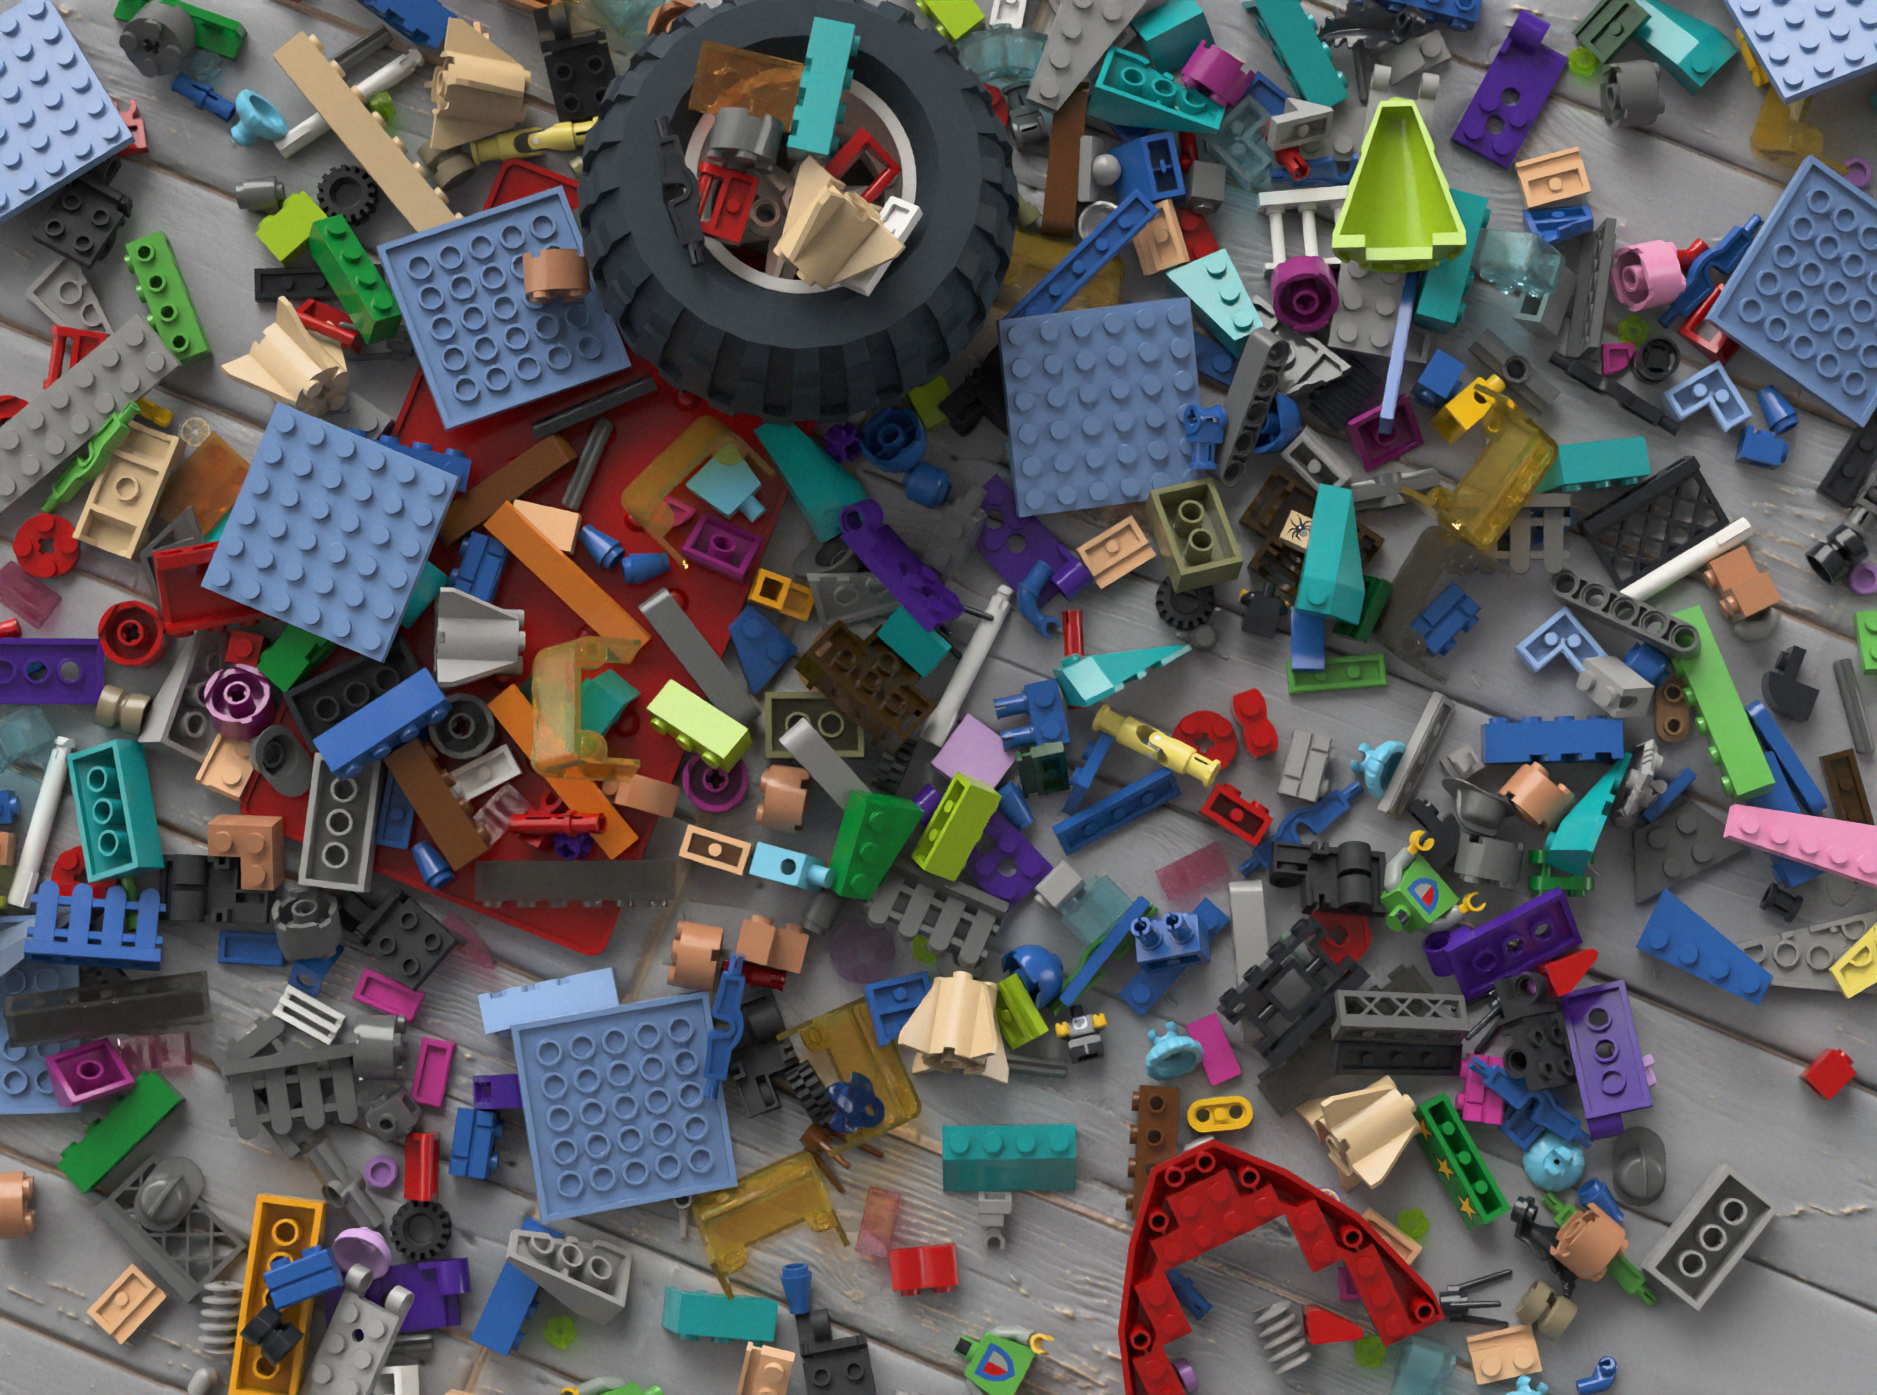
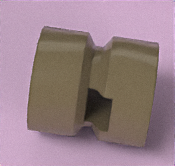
M429 139L417 151L426 168L434 170L432 177L443 192L450 191L465 183L477 171L467 153H460L461 145L446 150L430 148L431 139Z
M106 685L96 707L95 724L113 730L121 726L122 732L140 736L147 713L154 699L152 696L133 692L128 696L125 689Z
M1538 1278L1524 1293L1514 1313L1529 1324L1536 1322L1538 1330L1555 1341L1571 1323L1578 1310V1306L1563 1295L1556 1297L1555 1289Z

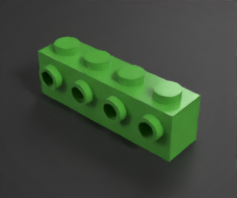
M160 230L125 244L128 252L124 256L126 265L131 274L136 272L140 283L135 286L141 302L143 304L147 302L151 314L147 315L148 322L156 333L159 332L161 340L182 364L178 369L213 356L214 354L168 236Z

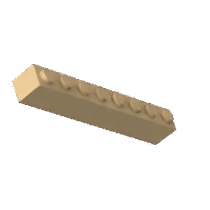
M302 30L272 54L277 64L416 233L464 218L459 212L453 215L446 205L450 200L439 187L434 190L426 182V179L430 176L417 161L412 165L405 156L408 149L397 136L391 139L384 129L388 125L376 110L373 113L367 110L363 105L367 99L356 85L349 88L342 78L346 76V73L334 59L330 63L322 55L325 48L314 34L308 37Z

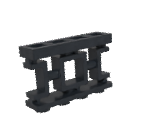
M1303 917L1298 920L1289 930L1292 934L1283 943L1278 941L1266 952L1268 958L1259 966L1257 964L1251 966L1242 976L1244 981L1236 989L1233 987L1229 988L1219 998L1221 1004L1216 1008L1230 1024L1235 1025L1245 1015L1262 1032L1264 1037L1253 1048L1275 1069L1336 1011L1334 994L1337 990L1356 991L1370 977L1365 969L1359 966L1349 955H1346L1337 965L1317 944L1329 932L1313 917L1307 919ZM1302 942L1316 955L1304 968L1294 958L1289 956ZM1324 966L1335 976L1340 977L1326 992L1313 979ZM1293 969L1311 990L1288 1011L1270 990ZM1266 979L1257 990L1268 1000V1003L1255 1015L1246 1004L1241 1002ZM1277 1012L1292 1024L1278 1039L1265 1025Z

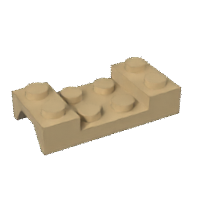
M131 420L129 423L130 432L112 451L106 466L96 477L72 537L140 563L139 553L146 547L151 535L147 531L169 475L171 471L176 473L188 442Z

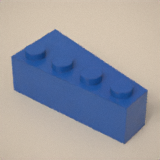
M355 0L412 43L421 47L437 49L446 36L448 18H458V16L443 7L437 0Z
M1607 715L1587 716V720H1575L1574 716H1556L1555 721H1542V717L1535 716L1522 717V722L1509 723L1508 717L1489 718V724L1480 726L1481 758L1484 765L1533 764L1534 761L1539 764L1615 762L1624 758L1623 718L1607 719Z
M1664 888L1636 948L1760 1007L1774 977Z

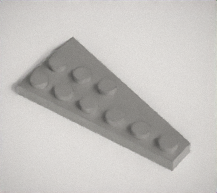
M1062 0L1025 101L1054 113L1058 111L1147 0Z
M1877 910L1734 945L1774 977L1770 986L1841 992L1829 969L1877 922ZM1877 982L1859 993L1877 995Z

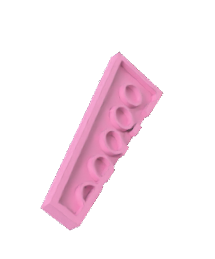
M1739 804L1730 806L1723 838L1877 889V826Z

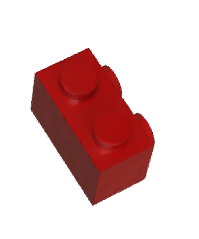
M1225 782L1222 786L1217 783L1198 813L1250 847H1256L1273 821V818L1267 815L1270 810L1255 800L1251 804L1240 797L1242 792Z

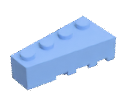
M614 967L571 975L562 979L542 981L529 986L513 987L497 993L478 995L485 1034L498 1033L499 1039L511 1037L510 1024L622 1004Z

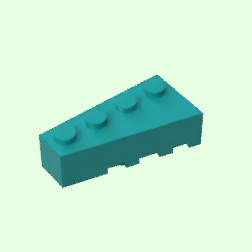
M1246 0L1242 2L1247 13L1253 10L1256 14L1257 25L1255 27L1261 37H1265L1268 42L1272 41L1274 45L1272 47V55L1277 64L1283 70L1288 69L1291 73L1287 76V81L1299 100L1331 107L1349 97L1346 91L1348 88L1347 80L1341 71L1336 72L1330 61L1333 59V54L1325 42H1320L1316 34L1318 26L1310 13L1306 14L1300 4L1303 0Z
M814 16L805 59L806 67L805 71L803 70L799 86L798 105L796 104L792 119V135H789L787 142V158L804 161L811 155L821 165L826 166L829 163L830 157H834L838 153L840 138L835 137L834 134L836 124L844 123L847 104L841 103L843 89L850 91L854 70L848 69L850 56L857 57L861 36L855 35L854 24Z

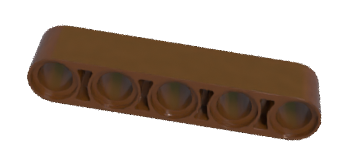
M1080 82L1058 111L1053 112L1041 235L1073 238L1079 181L1080 137L1084 136L1089 82Z
M561 430L552 433L452 502L438 536L447 549L456 546L465 537L471 536L472 532H476L484 527V523L507 500L512 505H514L515 499L523 500L572 466L579 459V455Z

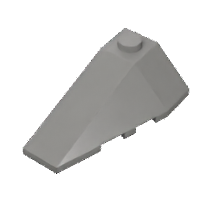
M207 629L194 631V635L189 637L147 713L137 743L161 755L202 766L218 734L206 708L204 689L214 673L221 669L225 671L226 661L224 660L227 649V634L222 631L207 632Z
M513 1229L510 1232L506 1260L576 1314L605 1326L625 1308L633 1253L603 1240L595 1239L592 1242L578 1241V1237L567 1236L565 1239L552 1238L548 1233Z

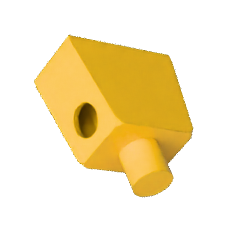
M1495 374L1486 381L1478 377L1448 402L1429 422L1451 446L1501 402L1499 395L1506 390V385Z

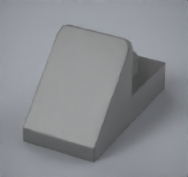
M1437 28L1415 39L1411 37L1401 45L1397 44L1379 56L1378 59L1381 65L1391 67L1389 82L1393 87L1449 61L1452 56Z
M1286 98L1284 114L1273 116L1270 119L1267 145L1273 151L1330 138L1334 110L1328 106L1295 98Z

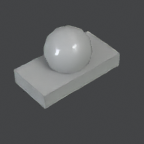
M1082 136L1080 137L1078 200L1080 202L1094 203L1101 200V186L1114 184L1120 178L1122 170L1117 158L1110 154H1103V138Z

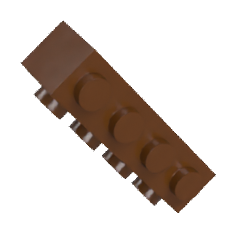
M415 738L385 757L383 761L452 869L460 871L491 851L493 848L489 842L493 839L483 824L477 825L471 816L475 811L469 800L465 796L460 798L453 786L457 782L447 768L442 770L436 761L439 754L429 740L424 742L422 738Z
M1139 1085V1091L1132 1092L1131 1111H1137V1124L1130 1125L1129 1144L1135 1145L1134 1158H1128L1127 1177L1133 1178L1132 1191H1126L1125 1211H1131L1132 1219H1137L1151 1169L1176 1157L1180 1101L1179 1087Z

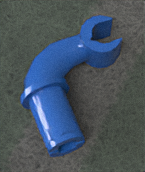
M1037 560L1024 581L1017 584L1019 587L1017 605L1021 615L1034 625L1038 635L1054 638L1047 633L1046 623L1051 622L1053 625L1061 627L1060 621L1053 616L1044 615L1038 609L1036 601L1040 598L1039 592L1055 570L1045 562Z

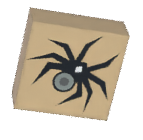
M1291 510L1278 540L1284 545L1305 554L1312 519Z

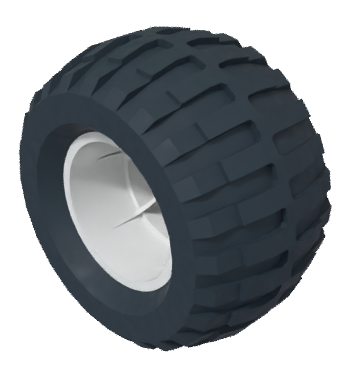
M722 0V4L711 9L706 2L702 5L699 2L672 21V29L667 34L662 32L657 36L653 33L630 58V67L623 76L618 74L611 80L599 105L600 113L598 119L586 134L582 156L581 181L577 186L584 257L590 268L604 312L611 315L621 330V336L637 358L649 361L659 370L660 377L681 394L691 392L707 400L708 406L732 417H736L738 413L761 417L764 423L791 427V422L803 420H817L818 424L847 422L848 417L867 409L871 412H876L901 402L902 397L915 387L927 385L947 370L948 365L958 352L965 349L983 328L989 310L995 302L1006 278L1015 237L1014 231L1020 205L1017 177L1013 173L1012 166L1013 147L1003 122L997 115L995 116L993 111V96L971 68L966 71L958 59L959 51L953 44L934 29L931 31L928 28L924 30L919 29L914 23L915 15L912 11L887 0L886 2L882 0L878 7L864 0ZM814 16L854 24L855 35L861 36L857 57L850 56L848 69L854 70L850 91L843 89L841 103L847 104L844 123L836 124L834 136L839 137L840 144L844 146L862 127L902 169L872 204L884 207L889 198L894 196L919 206L923 213L903 244L906 248L897 258L892 260L869 297L841 286L840 283L824 290L816 283L811 287L802 280H793L798 268L792 262L789 264L784 262L773 251L778 245L777 242L782 237L800 165L804 161L798 160L790 174L778 166H775L772 175L761 174L754 171V169H746L745 174L760 178V184L756 194L759 199L753 203L741 244L769 240L765 273L747 266L724 248V246L733 244L704 236L705 243L701 244L706 264L700 266L697 254H695L698 267H691L687 248L683 249L680 244L677 229L668 208V202L684 195L686 189L683 187L666 189L661 181L659 158L655 146V140L659 139L656 123L654 122L659 117L663 130H665L662 117H669L672 134L679 137L686 166L694 173L697 181H699L700 177L697 172L701 162L726 168V163L715 162L707 158L715 117L719 113L720 108L749 109L748 115L756 116L764 120L765 114L771 115L784 124L782 134L792 133V119L796 104L798 105L799 86L803 70L805 71L806 67L805 59ZM867 151L859 157L869 169L874 179L886 168ZM713 180L700 221L710 223L713 198L719 180ZM845 186L842 191L845 193L850 192L851 194L857 192L861 196L869 186ZM768 210L775 217L772 221L764 223L757 219V214L760 211Z

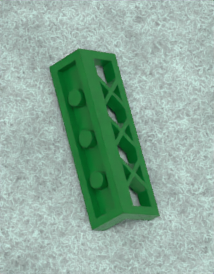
M119 0L113 17L116 20L129 23L147 2L154 0ZM179 0L161 1V3L172 7L178 5L191 16L197 30L194 34L196 48L235 62L237 61L247 34L246 29L240 22Z

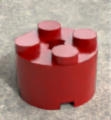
M131 600L111 606L103 614L98 625V636L104 654L112 661L133 669H146L158 663L167 653L171 643V635L164 629L162 614L156 608L141 601ZM132 629L140 634L137 640L129 635Z

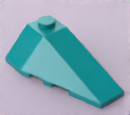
M1635 0L1652 18L1632 39L1692 96L1739 50L1716 27L1659 0Z
M1110 45L1086 111L1087 115L1115 125L1217 135L1225 108L1195 89L1186 90L1173 82L1175 77L1168 72L1162 75L1149 67L1150 61L1141 55Z
M792 422L791 427L765 423L753 430L819 543L827 542L843 532L839 525L841 510L860 500L869 499L860 482ZM859 513V518H860V520H862L863 517H862L861 514Z
M1319 483L1293 612L1359 625L1365 588L1352 490Z
M1172 644L1082 656L1074 653L1060 660L1061 666L1052 669L1067 704L1070 706L1088 707L1124 689L1123 683L1145 677L1147 675V667L1150 666L1151 669L1162 667L1192 649L1189 644Z
M1625 752L1624 758L1618 760L1560 823L1557 833L1549 832L1543 847L1544 850L1548 851L1544 863L1582 878L1631 759V753Z

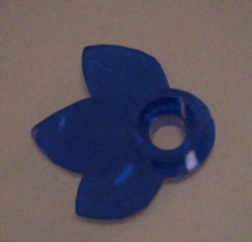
M854 1071L850 1076L849 1083L837 1082L826 1087V1093L838 1109L828 1123L831 1129L839 1133L854 1134L862 1127L873 1128L883 1121L885 1116L884 1105L875 1096L873 1084L865 1075ZM867 1105L873 1109V1116L866 1112Z

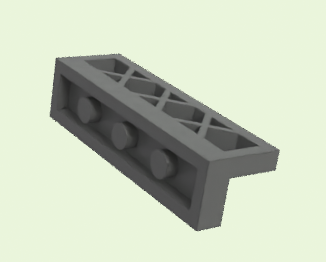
M1337 990L1334 994L1337 1019L1331 1027L1332 1041L1459 1046L1465 1035L1469 1032L1464 995ZM1345 1001H1355L1365 1010L1361 1014H1346ZM1378 1002H1387L1396 1012L1392 1016L1383 1015L1374 1006ZM1410 1003L1419 1004L1428 1013L1424 1017H1416L1406 1007ZM1441 1005H1456L1457 1018H1447L1438 1008Z

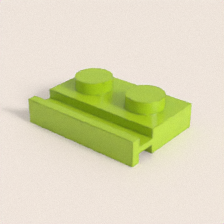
M1017 973L997 983L999 987L995 1011L999 1028L1012 1050L1049 1031Z

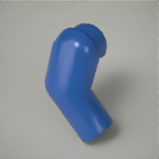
M1610 1356L1602 1357L1592 1377L1575 1381L1578 1394L1591 1395L1610 1389L1618 1373V1364L1615 1359Z

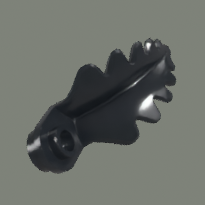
M1365 0L1362 9H1359L1354 2H1348L1346 4V14H1343L1339 8L1334 9V19L1331 16H1327L1325 18V25H1320V31L1317 36L1320 42H1325L1328 47H1331L1334 43L1333 47L1339 48L1343 43L1347 42V48L1354 49L1363 42L1366 50L1375 51L1385 44L1401 45L1412 36H1419L1424 29L1426 17L1425 13L1414 5H1408L1398 13H1390L1375 0Z
M1519 1196L1511 1213V1221L1517 1223L1514 1237L1524 1242L1536 1258L1548 1261L1552 1272L1559 1276L1563 1286V1296L1570 1299L1576 1287L1574 1282L1578 1277L1550 1254L1551 1245L1556 1249L1559 1244L1555 1237L1560 1229L1535 1223L1534 1221L1538 1214L1535 1198Z

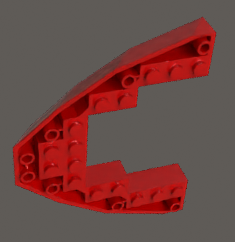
M1211 1139L1151 1169L1128 1247L1118 1325L1125 1395H1186L1163 1346L1193 1331L1164 1272L1282 1215L1285 1216L1306 1263L1313 1273L1340 1260L1343 1261L1373 1327L1385 1347L1445 1319V1316L1432 1288L1359 1213L1289 1170Z

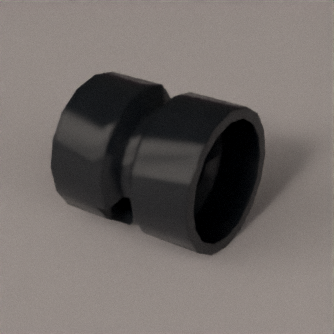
M1653 336L1647 339L1637 348L1631 358V371L1634 377L1647 385H1655L1665 381L1679 367L1681 355L1677 344L1665 336Z
M1840 524L1826 536V543L1820 541L1805 553L1811 568L1829 585H1834L1848 573L1847 567L1854 568L1869 556V552L1862 540L1844 524Z
M270 1302L257 1313L239 1335L252 1347L260 1346V1355L274 1367L298 1344L305 1334L292 1322L285 1323L283 1321L284 1314L279 1310L277 1311Z

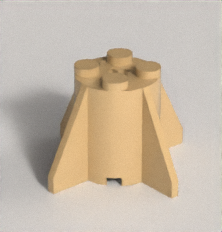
M449 17L444 51L440 54V58H445L443 66L436 65L433 81H426L424 84V88L432 89L431 102L437 103L438 109H432L435 116L430 148L446 150L510 129L515 126L516 122L523 123L526 116V104L523 103L524 90L527 91L531 82L530 71L524 70L521 64L464 20Z
M809 155L800 165L782 237L777 242L778 245L773 251L784 262L788 264L792 262L799 269L796 274L806 284L812 287L816 283L824 290H827L828 287H832L835 284L897 258L906 247L883 225L884 221L880 220L881 216L879 213L883 207L868 203L857 192L851 194L850 192L845 193L842 191L846 184L835 179L813 156Z
M284 296L278 298L276 321L262 332L266 337L261 343L258 344L255 341L248 355L221 365V371L229 379L267 394L276 402H280L313 417H319L330 410L336 411L346 402L344 394L349 383V373L346 369L341 343L310 329L306 330L294 307Z
M963 971L953 972V977L934 978L932 988L902 1028L899 1035L898 1045L917 1051L913 1061L912 1074L920 1075L935 1070L952 1074L953 1068L964 1069L963 1075L977 1074L1001 1084L1008 1083L1009 1067L995 1011L999 987L997 984L972 980L973 975Z
M1388 1075L1363 1090L1305 1101L1296 1107V1112L1316 1132L1321 1145L1325 1142L1327 1143L1331 1151L1327 1155L1337 1167L1341 1186L1345 1192L1357 1186L1361 1180L1371 1189L1382 1184L1410 1139L1422 1131L1412 1114L1417 1110L1413 1100L1407 1094L1401 1096L1397 1091L1394 1081Z

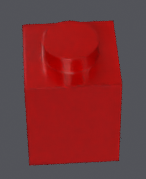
M232 629L224 661L233 665L246 664L257 668L261 662L259 658L270 646L271 639L262 635Z
M1826 1048L1799 1077L1822 1100H1830L1857 1072L1851 1067L1854 1063L1853 1060L1843 1050L1838 1049L1836 1051L1835 1049Z

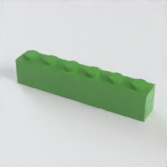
M1700 604L1671 614L1696 627L1700 635L1702 644L1700 653L1695 658L1683 660L1672 655L1673 659H1670V665L1675 677H1681L1685 688L1682 689V693L1687 706H1693L1697 714L1695 725L1701 737L1706 736L1710 747L1707 748V753L1714 767L1718 766L1723 777L1720 778V784L1725 796L1731 795L1735 805L1772 792L1775 780ZM1661 623L1660 630L1657 631L1658 633L1663 630L1664 624ZM1688 635L1682 636L1678 639L1677 645L1682 648L1689 647L1693 644L1694 638Z

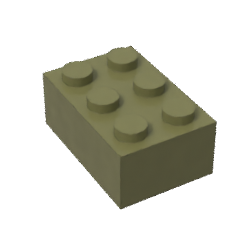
M1212 476L1150 490L1145 512L1175 594L1236 580L1243 564V558Z
M765 692L766 760H796L779 739L802 717L819 733L842 760H865V730L822 692Z

